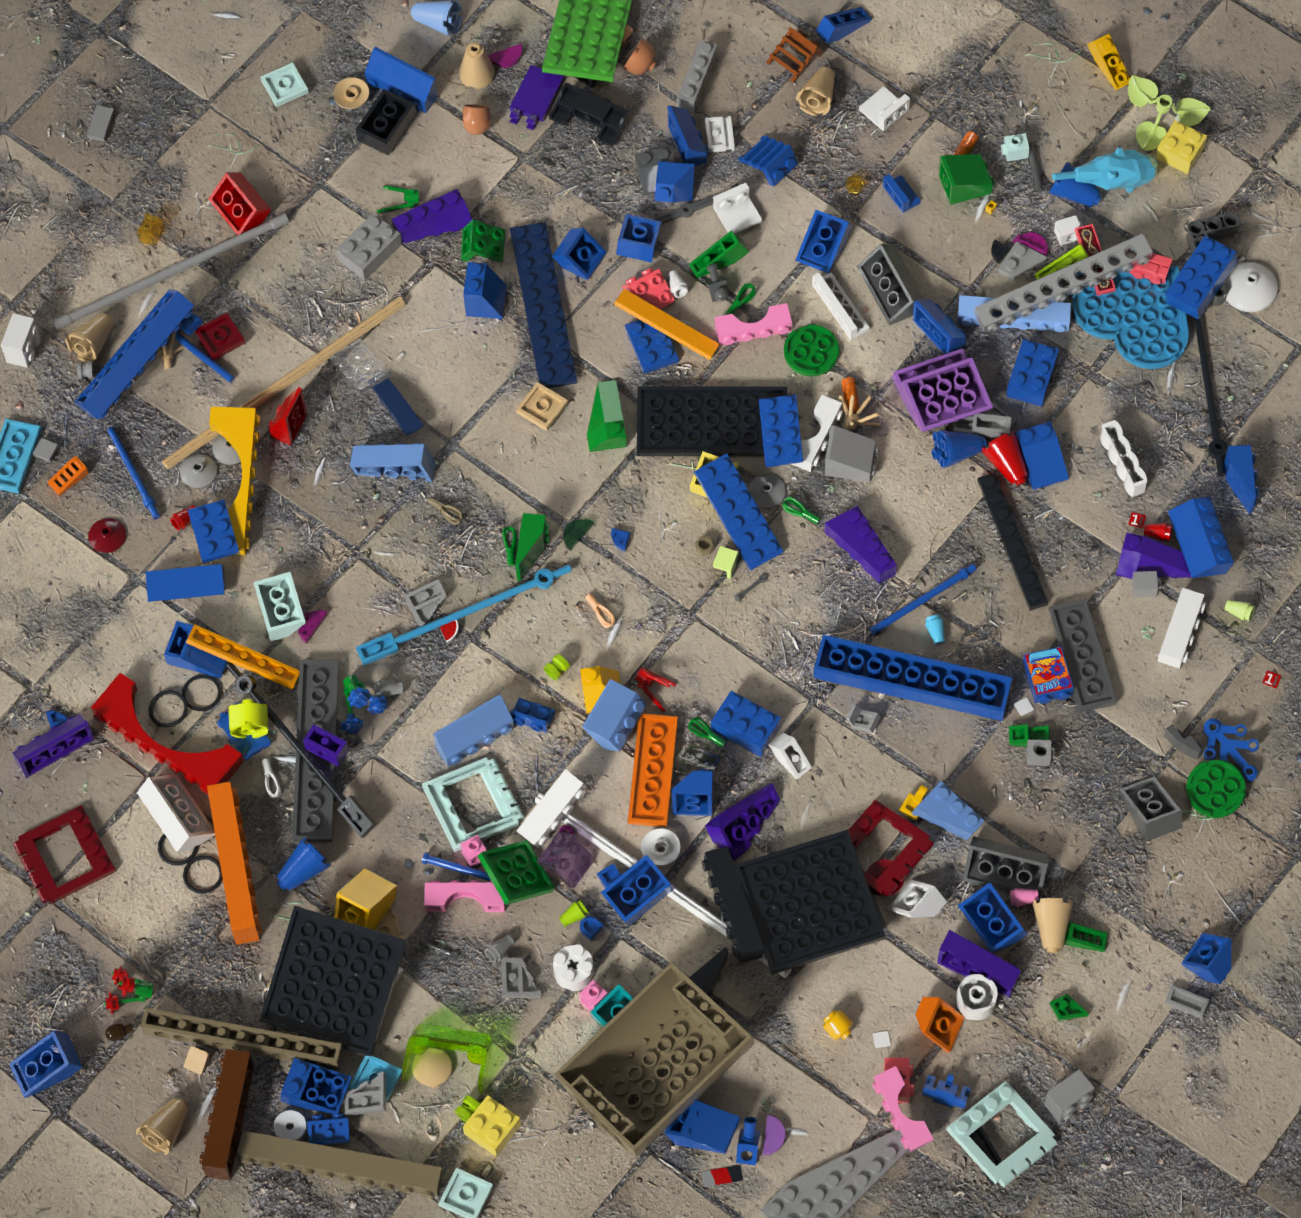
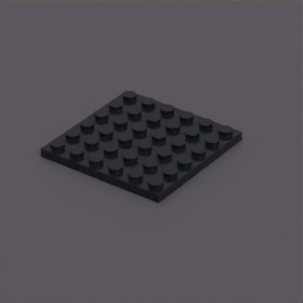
M848 829L735 864L738 877L764 946V954L771 975L886 939Z
M294 906L259 1021L313 1039L342 1044V1048L372 1057L407 940Z

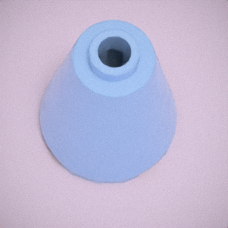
M454 0L418 2L412 6L411 16L415 21L452 37V34L458 32L462 22V16H459V10L462 11V6L458 1Z

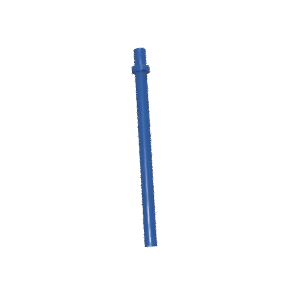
M971 564L965 569L961 568L954 576L869 629L870 633L875 635L958 581L967 579L969 574L977 570L976 566Z

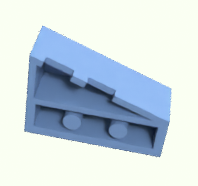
M942 781L911 813L916 817L919 816L928 820L931 824L945 828L946 831L965 840H968L984 823V820Z

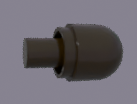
M122 1023L109 1026L105 1031V1036L110 1041H117L126 1037V1033L133 1032L134 1029L132 1024L123 1026Z

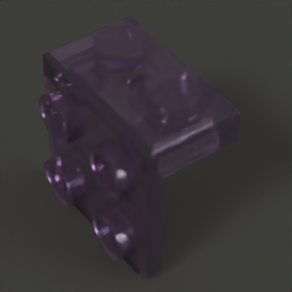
M559 831L553 837L548 847L542 852L537 863L541 867L553 869L568 887L575 888L594 862V857L573 834Z

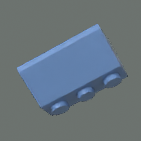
M609 680L582 728L603 749L620 752L647 703L636 692L613 680Z

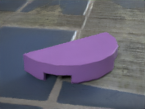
M767 1115L763 1156L772 1155L782 1148L785 1141L784 1126L776 1117Z

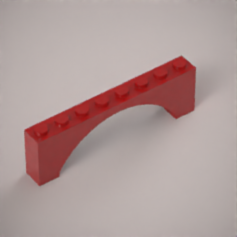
M122 673L117 675L91 706L94 714L93 717L97 721L107 723L113 732H120L128 742L138 744V747L144 753H151L154 755L155 760L161 764L166 763L169 765L170 770L174 773H181L186 781L190 784H197L200 786V790L207 795V786L228 782L244 762L242 754L228 744L223 748L213 751L188 753L169 749L154 741L143 730L135 714V693L138 691L136 684Z

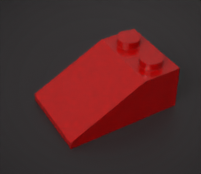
M298 387L285 398L283 404L278 406L277 415L274 420L270 421L268 427L271 438L292 445L307 417L302 388Z

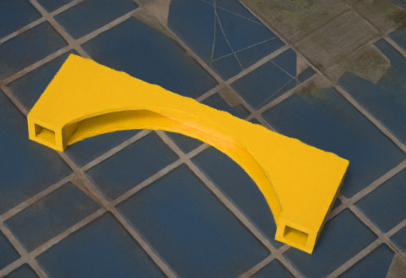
M211 407L209 420L211 431H216L232 445L241 460V486L228 513L240 552L234 555H246V549L250 548V538H247L248 531H251L249 514L253 512V502H250L251 496H254L252 478L256 477V467H253L254 461H257L255 443L258 444L259 432H256L257 426H260V415L257 414L256 408Z

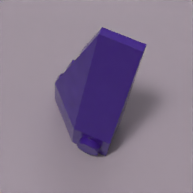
M772 783L768 784L721 812L705 825L712 842L719 848L728 847L732 860H736L749 849L754 835L760 832V826L766 818L770 817L779 803L780 798Z

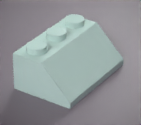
M291 572L253 582L270 641L288 637L306 623Z

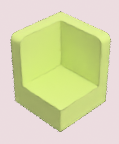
M720 546L713 567L727 571V578L731 579L738 561V551Z

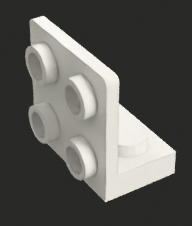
M882 87L859 106V111L882 131H885L909 111L910 98L906 94L901 98H897L887 88Z
M747 183L713 197V208L728 233L732 230L736 234L762 222V218L749 198Z

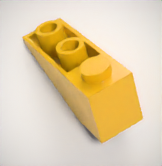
M1110 34L1087 44L1095 62L1115 90L1129 84L1130 77Z

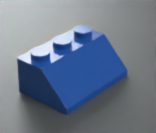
M671 105L667 106L668 128L683 163H692L695 166L707 163L708 148L706 144H702V135L700 130H696L694 116H690L687 109Z
M931 299L916 300L914 302L912 320L944 355L965 347L966 334L962 329H958L954 325L951 317L946 316L937 303H934Z
M706 769L692 771L672 789L673 815L712 816V771Z
M990 882L958 905L992 954L1014 945L1028 935Z

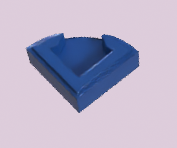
M612 528L611 537L614 545L625 552L630 532Z
M54 710L45 711L51 728L60 726L68 720L65 715Z

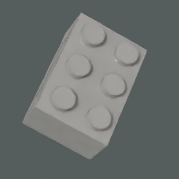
M373 213L336 249L338 261L365 281L402 245L401 235Z

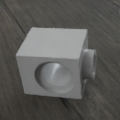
M1027 740L1026 765L1050 766L1051 759L1055 758V747H1051V740ZM1043 751L1045 752V754L1039 755L1036 752Z

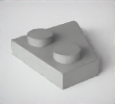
M1016 241L998 268V273L1016 280L1022 274L1032 271L1040 263H1046L1047 257Z
M439 579L404 595V598L416 622L421 627L426 625L445 601L447 595Z
M502 958V998L540 999L541 991L537 989L533 982L534 979L531 973L527 971L523 959Z
M380 1072L373 1080L365 1081L358 1088L352 1089L345 1094V1114L347 1116L386 1111V1074Z

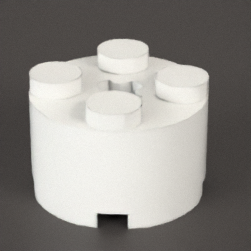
M581 945L566 946L554 956V976L556 982L562 988L579 991L591 982L594 974L593 959L591 954Z
M981 974L969 975L962 980L957 990L956 1005L965 1019L982 1020L994 1012L998 995L996 985L991 979L989 980Z

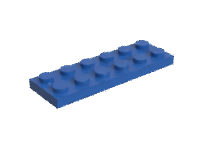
M728 454L693 472L750 571L784 552Z

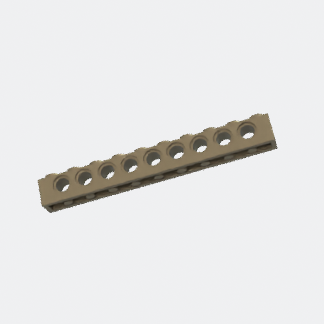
M145 1008L140 1026L144 1035L225 1050L250 1052L252 1055L293 1062L294 1058L338 1071L344 1052L342 1044L150 1008Z

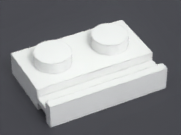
M728 116V118H705L708 152H721L728 149L734 151L731 116Z

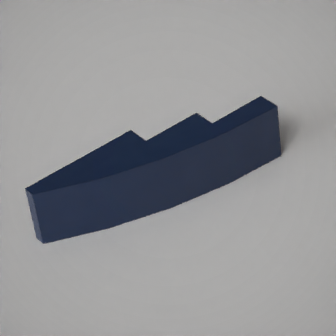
M384 373L368 381L370 388L378 396L381 404L388 410L390 417L407 436L423 427L412 408Z

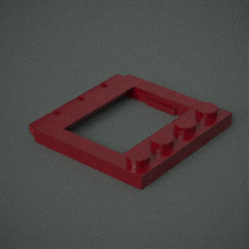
M874 800L848 829L855 850L859 848L865 837L869 836L874 831L873 828L883 819L905 836L913 838L878 879L862 869L868 888L880 896L883 894L890 896L898 887L896 882L901 883L911 872L907 866L913 869L923 858L920 853L926 855L934 843L931 841L930 835L877 800Z
M82 805L18 836L19 840L13 843L18 856H22L20 860L26 872H31L28 875L35 889L39 888L37 893L42 903L48 901L54 903L116 872ZM70 825L93 870L57 887L34 842L41 838L44 839Z

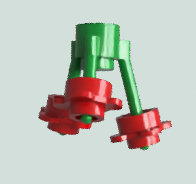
M120 965L119 969L115 968L114 972H112V980H115L114 985L118 983L122 996L132 993L135 988V995H138V997L118 1000L117 994L111 995V991H108L109 997L105 998L104 1005L106 1009L111 1010V1015H113L114 1010H119V1004L136 1001L145 1002L146 998L152 997L153 983L130 977L127 969L122 968L123 966Z

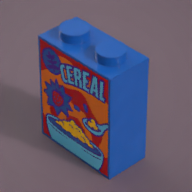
M1062 647L1024 654L1023 666L1034 704H1046L1051 700H1065L1072 696L1073 684Z

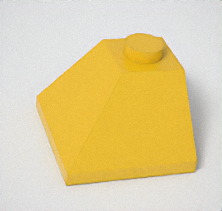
M601 666L580 669L586 713L592 711L609 680L621 684L619 671Z

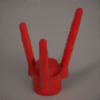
M642 667L635 677V680L639 682L638 687L665 713V708L646 686H652L655 681L666 687H670V685L676 686V683Z

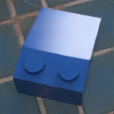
M816 209L795 261L829 274L849 238L853 224Z
M1051 422L1015 432L1028 472L1027 477L1033 490L1069 480L1058 438Z
M52 1031L9 1063L24 1098L68 1079L83 1068L68 1034L58 1031Z

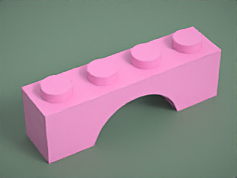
M785 303L770 306L766 316L755 323H744L733 314L715 317V330L720 345H731L734 342H747L754 338H767L770 335L786 334L792 331V320L788 305Z
M453 880L449 883H441L440 881L425 883V912H446L448 906L454 900L462 897L477 900L483 906L485 912H505V903L492 881L481 883L480 881L472 880L469 883H461L460 881Z
M895 1066L874 1076L872 1086L877 1095L881 1094L884 1100L881 1103L886 1113H891L893 1117L891 1123L895 1131H900L902 1135L900 1141L905 1150L909 1149L910 1152H913L933 1142V1137L926 1123L907 1118L898 1106V1095L904 1088L905 1083L897 1067Z

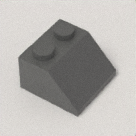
M670 146L635 154V167L644 196L655 193L658 161L674 162Z

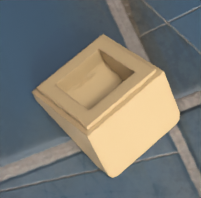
M191 1046L183 1067L202 1075L211 1057L208 1052Z

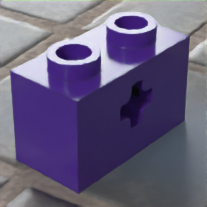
M314 724L303 739L306 750L338 767L349 752L346 741Z

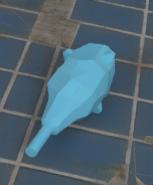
M1119 147L1114 153L1098 156L1091 162L1076 167L1074 171L1053 173L1052 179H1075L1077 182L1094 184L1105 190L1125 189L1127 193H1131L1134 188L1149 183L1157 176L1158 163L1154 157L1136 150L1123 151Z

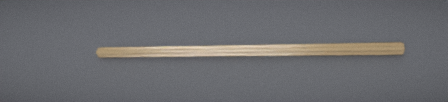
M397 297L239 408L257 409L405 306V301L402 297ZM209 427L163 459L164 467L170 469L218 436L219 433L211 431Z

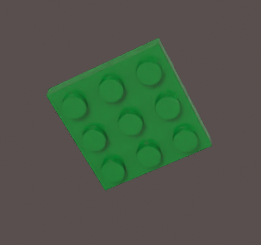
M528 840L483 851L478 855L480 862L505 905L548 894L555 889Z

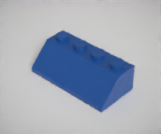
M374 47L365 70L366 82L372 87H377L381 90L386 89L415 103L417 111L421 110L427 113L438 98L436 78Z
M1211 498L1191 499L1169 510L1168 514L1191 578L1226 574L1234 564Z

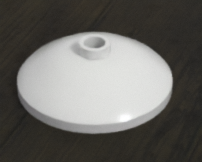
M1244 262L1235 265L1224 281L1227 289L1225 296L1227 302L1234 308L1245 312H1257L1266 309L1274 302L1278 292V284L1274 274L1268 268L1258 263Z

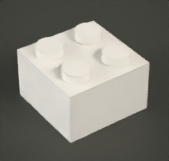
M12 314L1 342V348L7 363L28 368L30 361H33L35 347L40 344L41 340L34 318Z

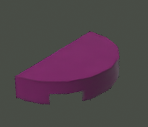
M518 44L492 53L488 57L492 64L502 66V68L512 67L521 58L523 53L522 45Z
M1038 233L1019 234L1013 240L1014 244L1017 241L1047 256V243L1044 237Z
M318 609V611L306 612L304 614L306 623L298 629L301 640L306 644L327 617V611Z

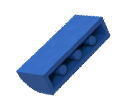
M222 564L145 572L148 602L225 594L224 567Z

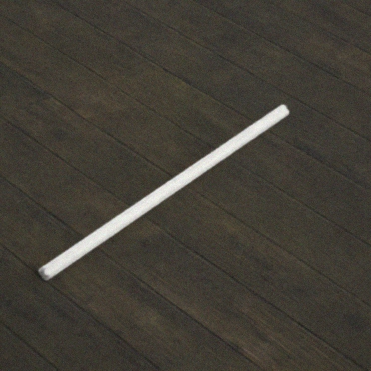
M542 793L538 794L535 802L538 804L545 795ZM571 813L564 815L561 819L566 825L572 827L576 832L629 869L638 862L634 857ZM673 886L675 889L667 896L727 937L725 922H722L718 916ZM763 953V957L758 960L768 966L765 954ZM791 969L779 972L778 974L786 978L791 973Z

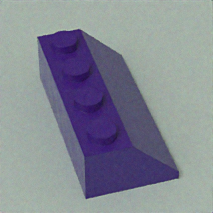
M79 714L70 717L60 726L52 727L46 734L35 737L30 743L17 747L12 754L22 773L28 778L93 741L94 738L89 724Z

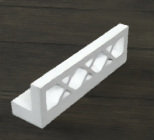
M820 273L813 275V287L850 340L870 330L832 273L823 277ZM831 280L833 283L832 289L829 288L826 281ZM834 294L842 296V303L838 301ZM844 308L851 309V311L853 312L851 317L847 314ZM853 322L860 323L863 328L857 330Z

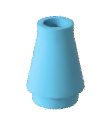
M940 615L927 617L925 619V626L934 644L944 643L943 619H941Z

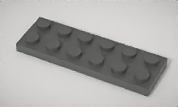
M1086 599L1050 606L1048 608L1058 645L1062 647L1078 712L1081 713L1116 705V696Z

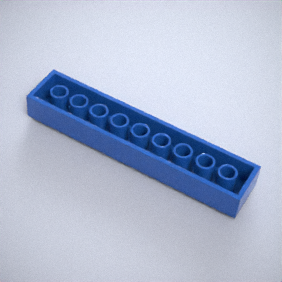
M828 635L822 636L813 678L999 721H1003L1012 683V677Z

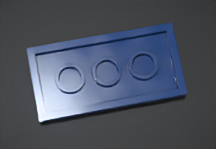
M796 394L759 399L766 467L802 463L803 453Z

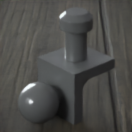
M715 263L707 266L711 279L705 280V284L709 287L712 302L725 301L730 297L727 281L723 276L718 277V266Z

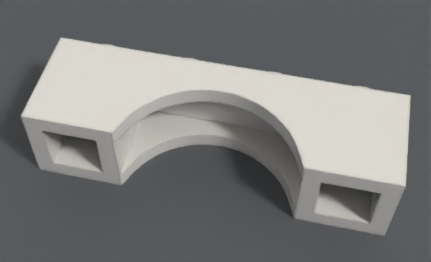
M821 395L814 409V419L818 422L821 429L813 438L801 440L803 462L792 465L809 472L812 471L814 466H818L821 459L820 454L822 451L825 452L828 446L827 440L830 435L831 425L835 426L836 422L841 421L844 411H842L841 402Z

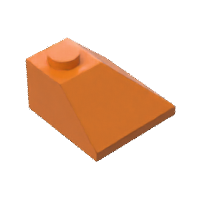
M922 997L915 1014L922 1033L946 1052H951L964 1016L940 997Z

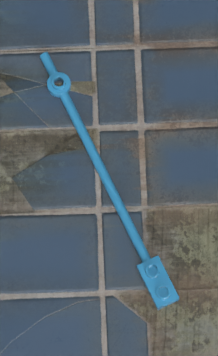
M566 565L552 572L548 569H540L535 573L533 580L393 638L391 632L357 646L356 651L363 666L398 652V644L439 628L449 622L458 620L536 586L540 589H548L553 585L555 578L572 572L571 567Z

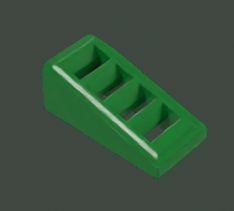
M1070 922L1064 945L1105 952L1108 933ZM1080 934H1083V940H1080ZM1089 935H1091V942H1088ZM1096 937H1100L1099 945L1095 944Z

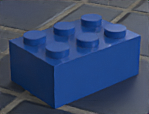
M1023 339L1009 380L1006 397L1042 407L1058 360L1059 349Z
M733 691L729 692L711 720L712 731L759 757L763 756L769 746L768 744L772 742L781 728V717Z
M645 855L606 887L601 894L622 920L630 926L675 888L649 856Z

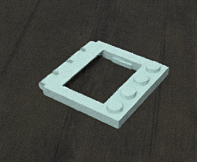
M487 757L422 783L426 796L454 852L461 850L460 843L476 835L483 841L519 826V821L524 819L519 806H514L517 802L511 790H506L509 786L503 774L499 773L501 770L495 758L490 760ZM480 773L502 820L493 821L467 834L444 787Z
M1007 1081L998 1086L946 1128L949 1134L995 1184L999 1182L1003 1187L1014 1180L1015 1176H1019L1029 1168V1164H1034L1044 1156V1152H1049L1057 1145L1054 1139L1055 1134ZM1010 1104L1017 1111L1020 1118L1037 1134L996 1166L969 1135Z

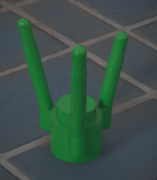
M384 185V189L404 193V201H407V203L379 209L377 213L407 207L414 208V204L419 203V189Z

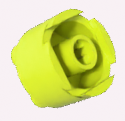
M246 699L242 701V704L230 705L228 707L231 736L246 739V735H252V738H259L268 733L267 704L254 703V700Z

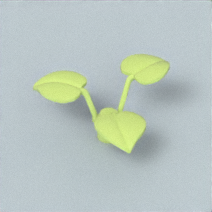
M1132 75L1128 85L1130 101L1138 107H1144L1147 103H1157L1156 109L1159 112L1155 124L1146 121L1141 123L1136 129V140L1144 151L1157 149L1166 135L1165 128L1158 126L1162 114L1168 113L1172 108L1176 114H1179L1178 119L1182 124L1196 126L1209 113L1210 107L1199 100L1183 98L1178 101L1176 109L1169 95L1157 97L1158 88L1154 82Z

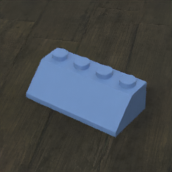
M499 694L433 733L435 747L448 767L452 764L456 765L467 755H473L478 752L482 746L490 745L499 736L510 733L514 728V723Z

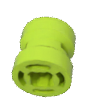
M556 654L552 658V662L547 663L543 669L551 679L557 681L561 677V673L566 672L570 665L563 656Z
M466 1095L462 1105L457 1106L454 1113L461 1120L467 1122L480 1103L471 1096Z

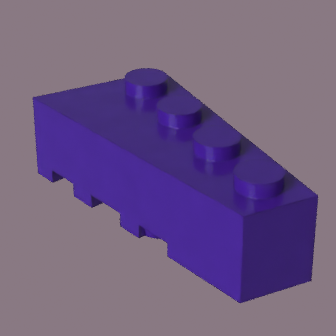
M858 506L825 522L824 533L836 541L840 548L848 552L854 561L856 560L861 564L862 568L879 584L896 575V563Z
M951 930L948 931L939 949L937 964L965 977L981 974L994 982L997 992L1008 997L1011 996L1020 978L1021 970L1016 965L1002 960Z

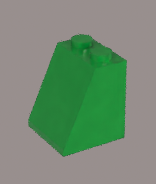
M981 154L940 156L938 176L950 205L992 194V187L995 185L992 175L989 176L988 164L986 160L983 161Z

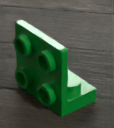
M474 219L470 221L462 231L461 260L468 262L475 255H479L501 263L504 257L505 230Z

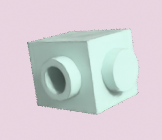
M1026 133L1004 137V143L1001 144L1002 155L1006 156L1007 161L1029 157L1030 148Z

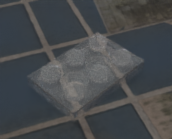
M361 338L329 357L331 363L360 395L391 376L390 370Z

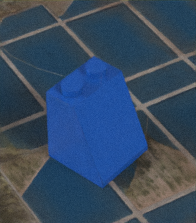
M468 262L463 293L466 316L503 319L507 285L486 263Z

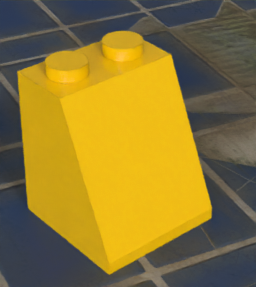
M364 868L337 892L334 918L374 930L394 903L397 885Z

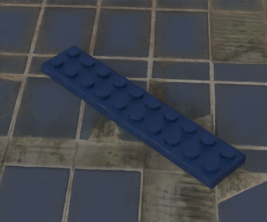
M546 222L511 227L510 235L539 383L547 388L577 384Z

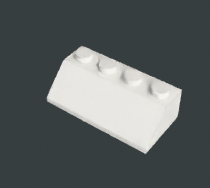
M177 774L148 777L137 792L177 852L192 850L195 846L215 836L214 828Z

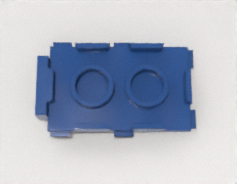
M229 710L219 714L221 719L217 722L218 726L223 728L230 743L234 744L244 759L248 760L252 755L254 756L264 750V747L267 748L271 745L266 735L259 738H252V735H246V739L231 736L229 730Z

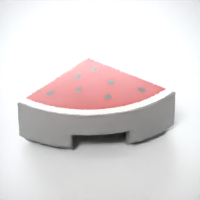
M457 620L439 627L447 645L451 644L458 634L459 625Z

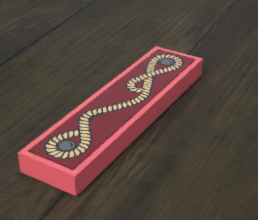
M1093 224L1075 228L1078 243L1084 247L1089 257L1102 252ZM1096 267L1093 269L1095 272H1102L1101 268ZM1112 279L1100 281L1094 287L1097 296L1115 292L1116 290Z

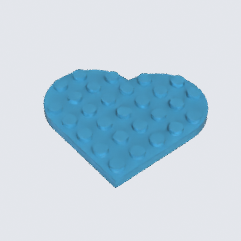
M1171 266L1165 284H1154L1149 279H1138L1129 272H1121L1112 279L1116 288L1115 292L1097 296L1095 288H1090L1089 286L1084 288L1081 293L1073 295L1072 312L1078 325L1094 337L1108 340L1114 339L1115 346L1120 355L1137 367L1145 369L1167 367L1176 362L1183 355L1187 347L1189 332L1186 313L1167 304L1165 294L1179 274L1178 266Z

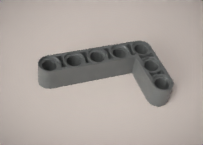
M1226 213L1190 222L1186 239L1191 253L1194 252L1204 236L1217 240L1235 235L1239 227V216L1235 213ZM1225 283L1222 284L1217 292L1220 295H1215L1210 302L1211 305L1220 306L1224 303L1227 292Z

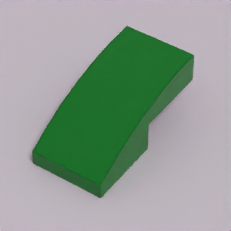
M1028 724L1009 726V745L1026 747L1027 740H1050L1049 726L1029 727Z

